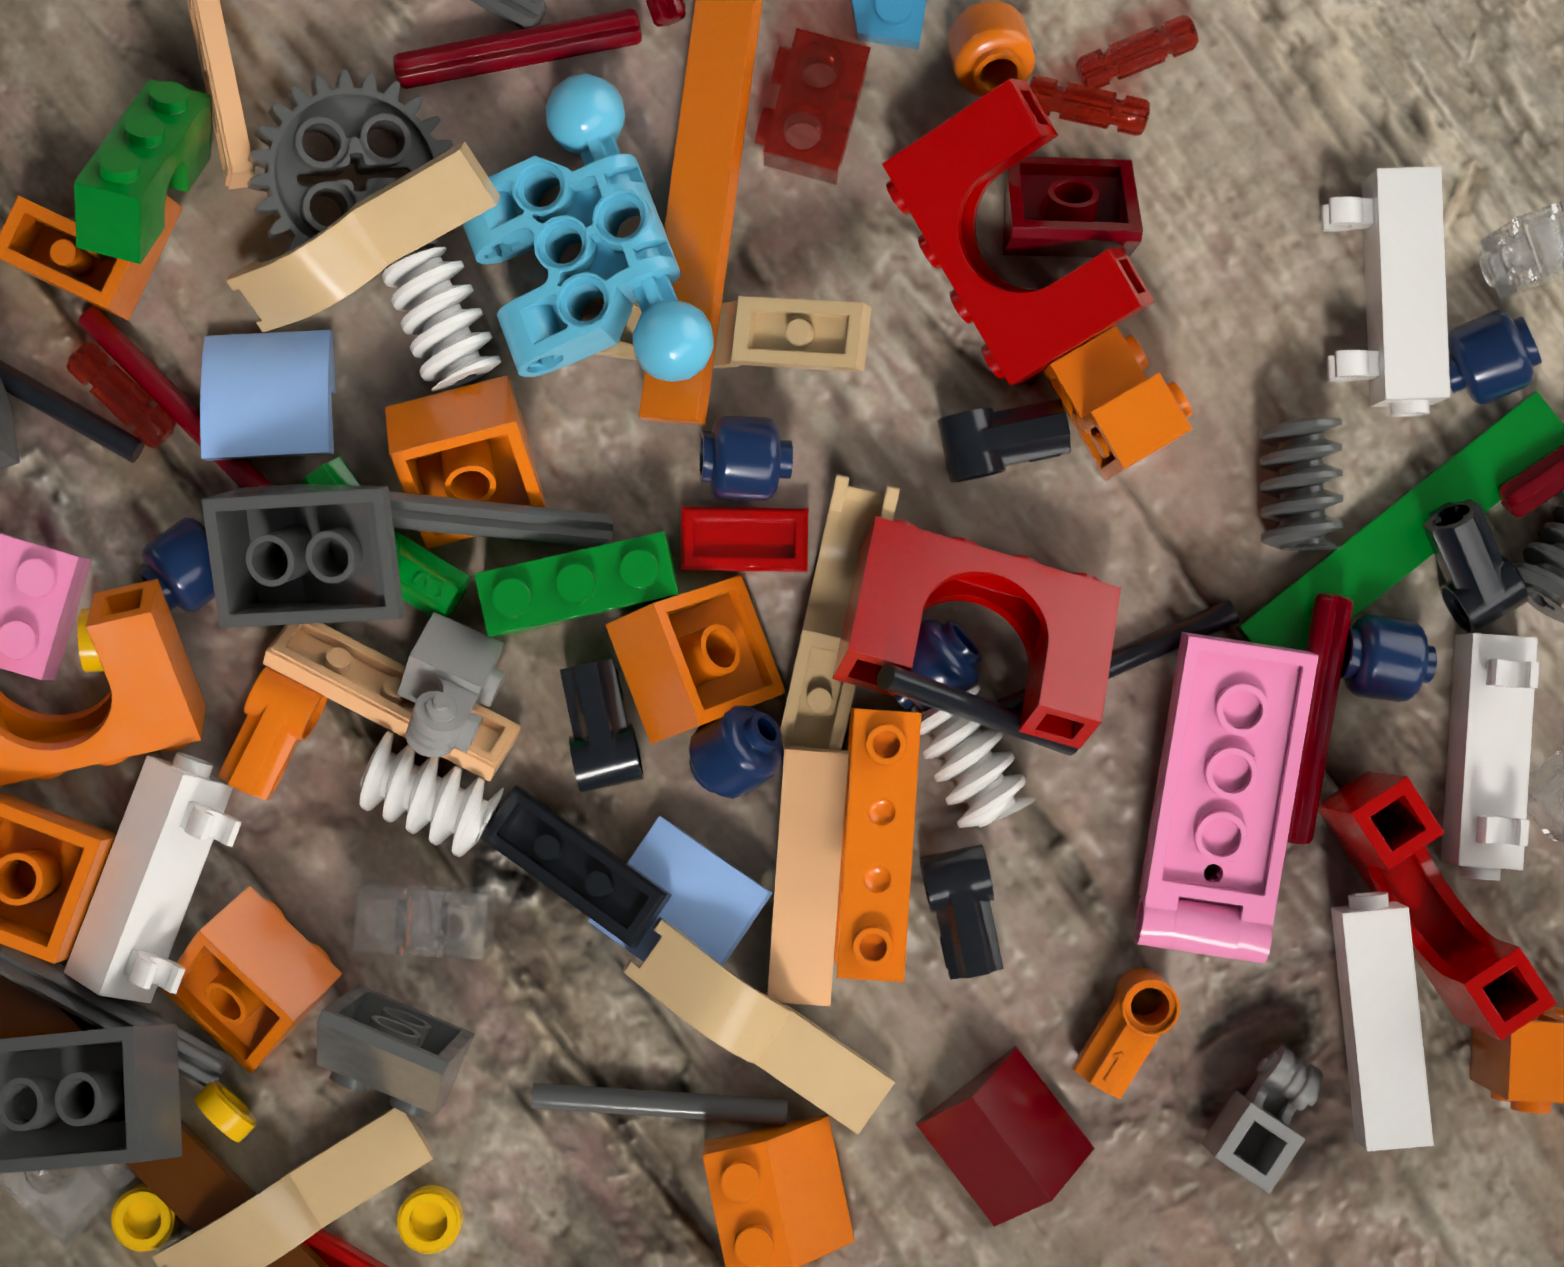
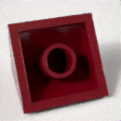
M1025 157L1005 171L1003 255L1094 258L1107 249L1123 247L1130 257L1142 242L1143 226L1132 160Z
M1016 1046L916 1122V1126L994 1227L1051 1202L1095 1149Z

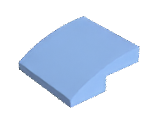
M313 330L204 336L200 388L201 459L213 461L334 455L331 394H336L333 331Z
M659 816L628 863L672 894L661 913L637 948L629 947L591 918H589L588 922L644 962L662 937L653 930L654 924L661 917L689 936L701 949L724 966L773 892L724 857L715 854L670 820Z

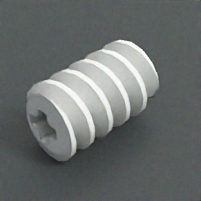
M434 247L405 257L390 265L382 274V279L386 286L399 288L391 299L394 308L399 311H410L403 317L400 324L406 334L419 335L410 345L412 354L418 358H430L421 366L419 373L424 381L439 382L431 389L432 392H440L472 382L487 374L502 362L499 355L480 356L478 350L492 339V335L489 331H470L469 326L483 315L481 308H461L460 302L474 292L471 284L452 285L450 279L465 267L461 260L443 262L441 255L447 250L445 247Z
M976 685L966 692L976 695L980 691V687ZM935 708L922 712L924 716L921 718L920 735L933 734L935 738L922 754L925 759L945 758L946 763L934 775L936 782L956 780L958 784L946 797L945 801L947 805L967 803L969 809L956 822L959 828L986 826L1023 809L1036 800L1033 797L1014 798V795L1025 785L1026 779L1022 774L1003 776L1002 773L1014 761L1015 757L1010 751L991 752V749L1003 737L1002 732L995 729L980 730V724Z
M389 730L373 752L361 779L359 803L361 808L366 811L372 810L385 799L382 815L384 820L390 823L394 822L407 810L405 828L409 833H418L426 824L431 822L429 832L430 843L437 846L451 834H454L452 853L457 857L463 856L479 841L497 809L504 788H501L488 801L483 799L485 779L478 777L464 789L460 787L462 767L455 765L442 778L437 775L439 757H429L420 766L414 764L416 752L409 744L398 754L391 752L394 732Z

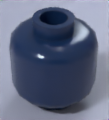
M1495 310L1453 328L1448 334L1450 388L1453 394L1466 389L1470 398L1475 403L1481 405L1529 386L1534 379L1533 367L1542 363L1535 341L1522 316L1513 320L1505 311Z
M722 416L715 421L712 431H702L699 457L700 481L710 483L714 495L718 498L768 500L775 494L779 478H791L793 467L792 441L780 440L779 428L771 418Z
M188 517L183 518L145 546L142 551V559L145 566L138 571L144 582L158 579L170 611L178 606L186 612H195L215 598L206 529L199 521Z
M1366 615L1357 619L1352 627L1349 628L1341 678L1344 679L1346 687L1355 696L1394 702L1408 701L1418 693L1423 683H1429L1433 679L1437 666L1436 649L1434 646L1428 645L1424 629L1415 621Z
M937 620L922 621L911 672L963 691L973 688L979 679L977 663L982 660V656L971 638L952 620H948L945 624ZM899 695L893 696L907 710L912 709L915 705L924 711L932 708Z
M734 706L723 717L699 726L693 733L689 744V764L695 780L707 791L731 799L745 796L772 778L782 766L784 748L780 728L771 716L753 706Z

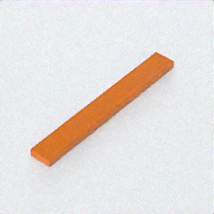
M695 0L664 230L681 272L679 279L672 284L678 301L690 303L703 311L712 326L714 348L706 367L691 379L670 382L656 379L647 372H644L638 417L646 421L706 425L763 0Z

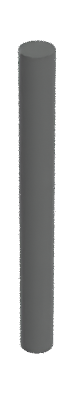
M533 1083L531 1108L786 1125L788 1099Z

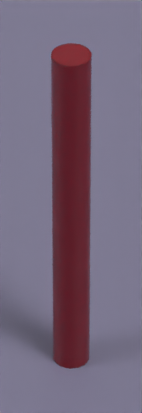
M92 306L80 316L78 324L201 447L200 410L97 306ZM248 459L213 460L240 488L273 486Z

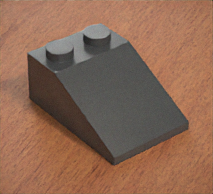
M290 484L244 487L201 499L219 628L396 620L405 617L388 486Z
M357 985L322 1009L317 1021V1065L331 1070L329 1078L345 1088L365 1092L367 1086L390 1095L388 1103L404 1113L424 1117L426 1111L437 1115L446 1104L475 1033L364 986Z
M177 1024L127 1026L0 1039V1174L137 1163L182 1157Z

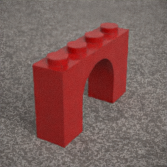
M1009 78L882 163L891 179L886 182L887 191L891 199L902 213L906 215L910 213L922 233L918 237L921 251L934 268L940 269L942 267L954 288L950 291L949 295L955 310L966 323H974L985 342L981 347V351L988 367L998 378L1002 379L1005 377L1010 386L1027 381L1045 370L1052 362L1155 303L1123 247L1107 249L1058 281L1040 290L1021 288L1005 281L991 269L984 259L976 235V217L979 204L987 188L1004 171L1059 136L1027 80Z
M876 516L859 548L832 679L895 696L896 694L878 687L877 675L885 664H892L911 671L923 612L934 605L949 601L976 603L993 610L1003 617L1015 629L1025 647L1028 658V677L1019 732L1080 749L1102 723L1121 587L1100 582L1090 574L1069 573L1045 566L1028 556H1011L983 548L966 538H949L918 529L914 524L905 520L893 519L891 521Z
M1367 771L1319 803L1318 812L1370 891L1388 892L1389 902L1396 901L1409 907L1414 958L1456 1020L1502 1041L1557 1004L1519 946L1501 941L1488 933L1468 912L1441 875L1426 845L1445 832L1408 776Z

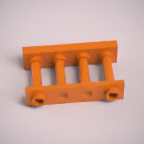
M850 708L847 741L849 757L834 963H837V978L904 982L922 713Z

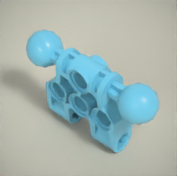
M587 73L569 76L553 88L545 106L547 127L556 144L569 152L581 155L585 166L572 172L567 167L533 156L489 177L501 196L497 205L463 224L478 263H501L535 250L537 259L548 270V278L542 286L505 304L496 314L518 374L522 377L544 375L618 344L632 313L633 304L638 302L642 314L633 331V346L635 358L642 369L659 380L675 382L691 379L706 367L713 351L714 338L712 326L703 311L690 303L678 301L672 284L679 279L681 272L636 157L631 154H621L617 145L618 138L625 125L623 99L615 86L603 78ZM559 186L560 192L556 200L548 206L539 207V201L543 193L552 187ZM634 216L641 217L640 225L634 233L623 238L617 237L618 229L623 221ZM582 242L581 252L577 258L569 263L560 264L561 253L571 243ZM604 298V305L600 314L592 320L582 321L581 315L586 304L593 299Z

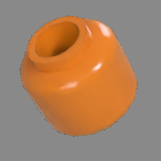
M982 1L967 7L954 19L948 31L947 48L958 82L969 93L982 97L1009 78L1028 80L1034 70L1036 52L1024 16L1017 9L1001 1Z

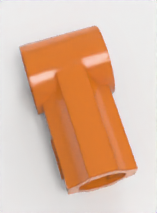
M266 666L249 693L244 707V713L247 714V717L217 777L246 794L265 801L270 800L299 741H305L311 734L325 708L328 698Z
M1134 968L1126 972L1118 980L1114 990L1113 1001L1071 1066L1074 1072L1082 1076L1091 1085L1118 1099L1122 1098L1159 1037L1167 1033L1178 1020L1180 1001L1174 989L1161 974L1149 968ZM1145 988L1161 990L1162 1001L1155 1012L1149 1015H1138L1131 1011L1133 997L1139 991Z

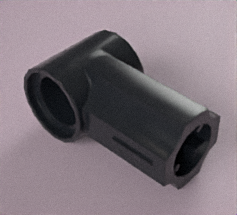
M1061 399L993 412V408L975 409L937 420L950 483L995 475L1006 471L1005 467L1059 457L1072 451L1068 419Z
M1471 499L1456 503L1448 502L1429 513L1430 517L1423 525V529L1446 580V583L1440 587L1443 601L1460 628L1466 633H1475L1528 602L1526 587L1513 565L1500 554L1480 504Z
M615 659L595 661L560 669L573 736H569L570 753L580 792L643 780L644 774L639 746L633 724H628L623 692Z
M980 844L919 857L931 913H936L940 932V944L950 980L983 976L1004 969L990 901H994L993 885L983 845Z

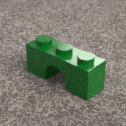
M149 79L74 181L76 248L137 264L142 263L165 228V200L168 188L188 193L210 160V94L190 90L179 83L171 81L159 82Z
M664 531L474 573L487 635L495 639L558 626L559 623L590 615L643 607L681 594L669 539Z

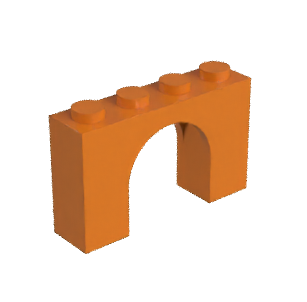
M158 579L105 590L93 595L86 628L111 689L104 699L96 705L72 714H43L16 704L0 691V788L7 784L33 778L40 780L52 779L66 771L95 764L103 766L114 765L128 757L157 750L166 752L176 751L188 746L190 743L201 741L206 703Z

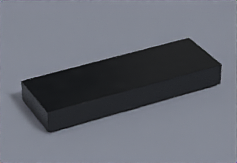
M517 785L512 789L480 837L631 948H637L672 896L671 893L523 787Z

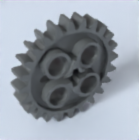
M341 70L337 77L335 89H330L326 80L320 74L315 75L311 81L312 97H309L298 86H293L288 93L293 107L292 111L281 104L274 103L269 110V114L279 128L259 125L255 136L269 146V149L252 150L248 156L249 162L265 169V173L250 178L247 184L249 189L267 192V198L256 205L254 213L255 215H275L277 221L266 234L268 238H276L287 233L292 238L287 248V253L328 227L317 223L311 216L309 206L310 200L313 197L326 196L333 199L340 207L341 216H343L357 202L397 180L396 178L383 177L370 178L358 191H354L352 181L347 179L303 186L297 182L298 175L336 177L341 175L350 163L354 164L356 173L360 175L383 173L392 169H406L410 173L452 147V140L433 141L430 135L441 121L438 116L430 117L423 121H420L416 116L423 100L420 96L411 99L407 104L403 105L397 101L400 92L399 82L394 81L383 94L376 91L374 73L369 72L361 83L360 88H354L348 71ZM373 129H382L390 133L397 144L396 156L382 158L374 154L367 143V132ZM317 132L328 137L334 148V158L325 162L315 161L310 158L303 149L302 136L307 133ZM435 239L422 247L433 248L439 241ZM415 250V251H413L412 253H410V254L404 256L403 258L408 257V256L413 255V254L418 253V252H417V250Z

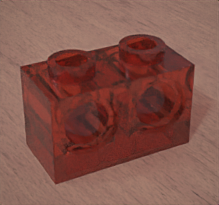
M796 28L791 48L780 45L773 68L771 83L781 85L775 109L763 107L755 137V144L765 146L763 151L764 166L837 185L869 65L871 47ZM822 63L832 68L836 74V79L826 87L816 88L807 84L801 74L809 65ZM796 124H809L818 131L820 139L811 148L797 149L791 146L785 139L787 130Z

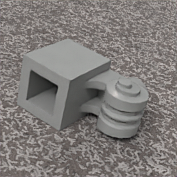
M433 612L409 655L397 695L415 702L405 735L407 743L415 752L431 758L445 756L455 748L465 753L468 752L483 717L475 714L479 703L491 707L506 672L496 668L504 646L503 642L490 638Z
M1281 1046L1267 1058H1263L1257 1067V1071H1259L1258 1076L1246 1095L1237 1090L1234 1091L1201 1142L1217 1160L1269 1194L1305 1141V1138L1290 1126L1291 1118L1296 1109L1302 1111L1307 1105L1313 1106L1320 1095L1319 1091L1323 1076L1322 1070L1313 1064H1305L1304 1058H1296L1294 1052L1286 1046Z

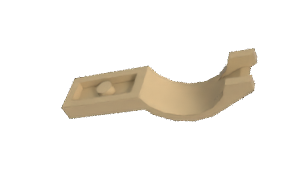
M464 141L357 202L343 216L305 243L270 261L259 263L258 260H255L229 275L226 282L233 291L240 289L259 316L256 324L264 333L306 319L332 306L373 279L388 265L496 206L501 196Z
M738 296V300L722 303L713 368L750 365L864 372L872 308L863 302ZM604 298L593 299V302L604 305ZM638 302L633 304L632 313L618 344L594 355L637 360L633 346V331L642 314Z
M838 474L836 476L780 728L783 748L785 746L841 750L856 685L832 679L859 548L876 516L893 521L900 488L887 485L886 493L882 494L848 486L849 477Z
M659 917L653 926V930L662 937L641 966L630 959L623 968V972L707 1038L736 1056L754 1063L850 1130L859 1134L895 1084L892 1077L789 1005L771 999L743 981L713 959L689 936Z
M392 1107L293 1168L241 1205L201 1229L183 1236L157 1252L152 1258L158 1267L165 1264L167 1267H266L326 1225L430 1162L436 1154L413 1116Z

